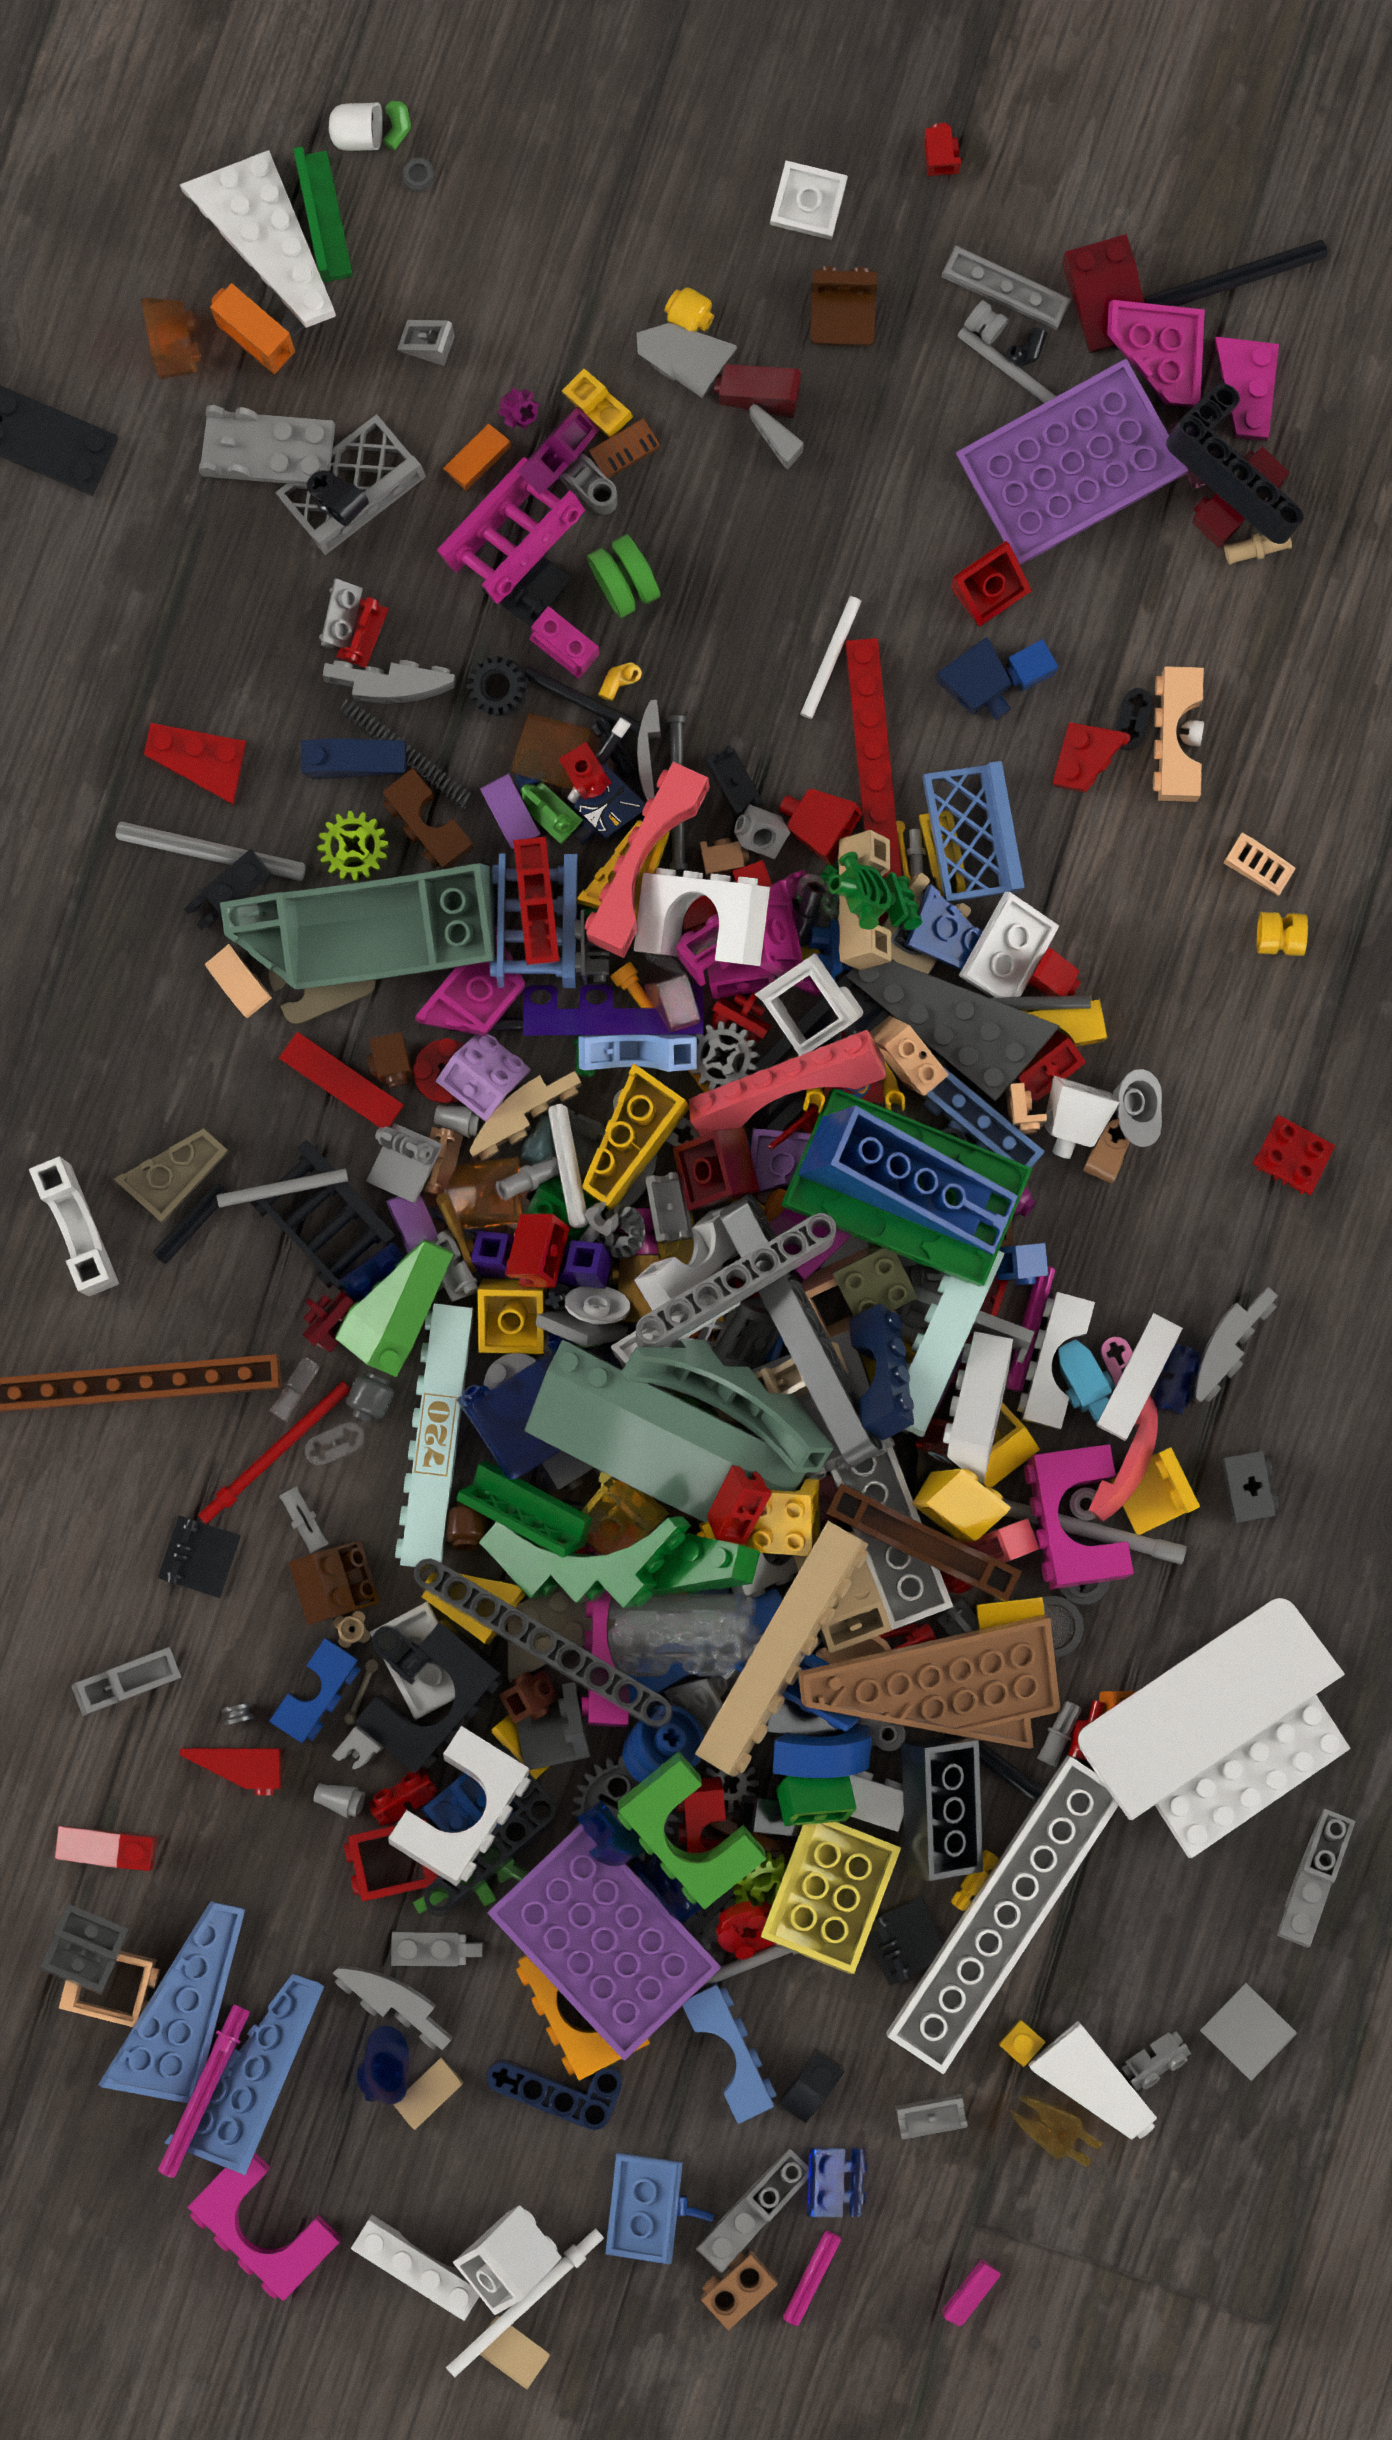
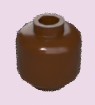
M457 1502L456 1507L447 1510L445 1540L452 1544L453 1549L458 1551L477 1550L480 1540L487 1533V1516L461 1502Z

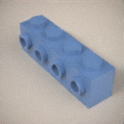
M944 1068L949 1075L925 1096H921L925 1100L923 1106L937 1117L940 1113L951 1121L948 1124L949 1128H957L964 1136L965 1134L976 1142L974 1145L1032 1168L1045 1151Z

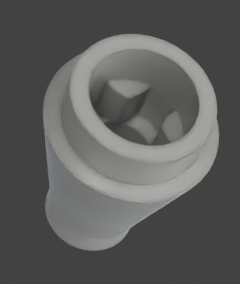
M438 1105L434 1116L435 1124L444 1126L468 1138L477 1136L484 1125V1120L467 1106Z
M319 1783L314 1793L315 1803H319L347 1819L351 1816L358 1818L365 1801V1792H361L358 1787Z

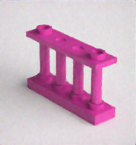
M525 457L517 463L437 549V552L446 564L456 573L466 564L486 580L482 584L483 588L497 604L511 593L516 584L570 526L578 521L585 511L575 494L570 490L562 499H559L547 489L540 495L518 473V470L528 460ZM530 494L552 509L540 523L518 508ZM509 517L530 532L518 546H515L497 532L499 527ZM486 541L508 556L496 570L474 555Z

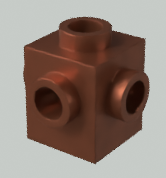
M544 1670L533 1676L529 1671L512 1679L514 1687L499 1694L514 1724L530 1715L533 1721L551 1712L548 1705L559 1699Z

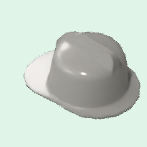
M1144 1069L1133 1070L1126 1074L1121 1084L1113 1091L1112 1095L1119 1102L1114 1114L1119 1119L1120 1128L1124 1136L1132 1144L1139 1147H1148L1155 1143L1161 1134L1162 1091L1158 1079L1151 1072Z

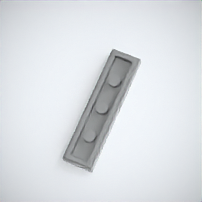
M956 245L941 276L1055 330H1058L1071 302V298Z

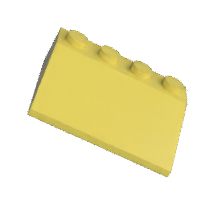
M838 1822L802 1825L760 1937L848 1974H854L901 1847Z

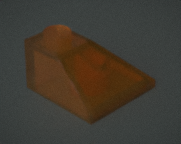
M514 1157L456 1165L445 1193L450 1197L462 1230L518 1223L521 1214V1193L505 1201L497 1192L496 1182L519 1172V1158Z

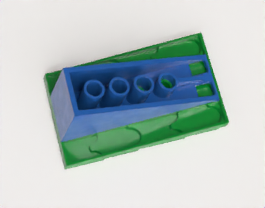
M833 1088L827 1095L822 1112L819 1114L781 1206L808 1218L818 1213H825L834 1219L836 1229L868 1243H874L926 1267L930 1266L966 1283L980 1287L984 1286L1032 1168Z

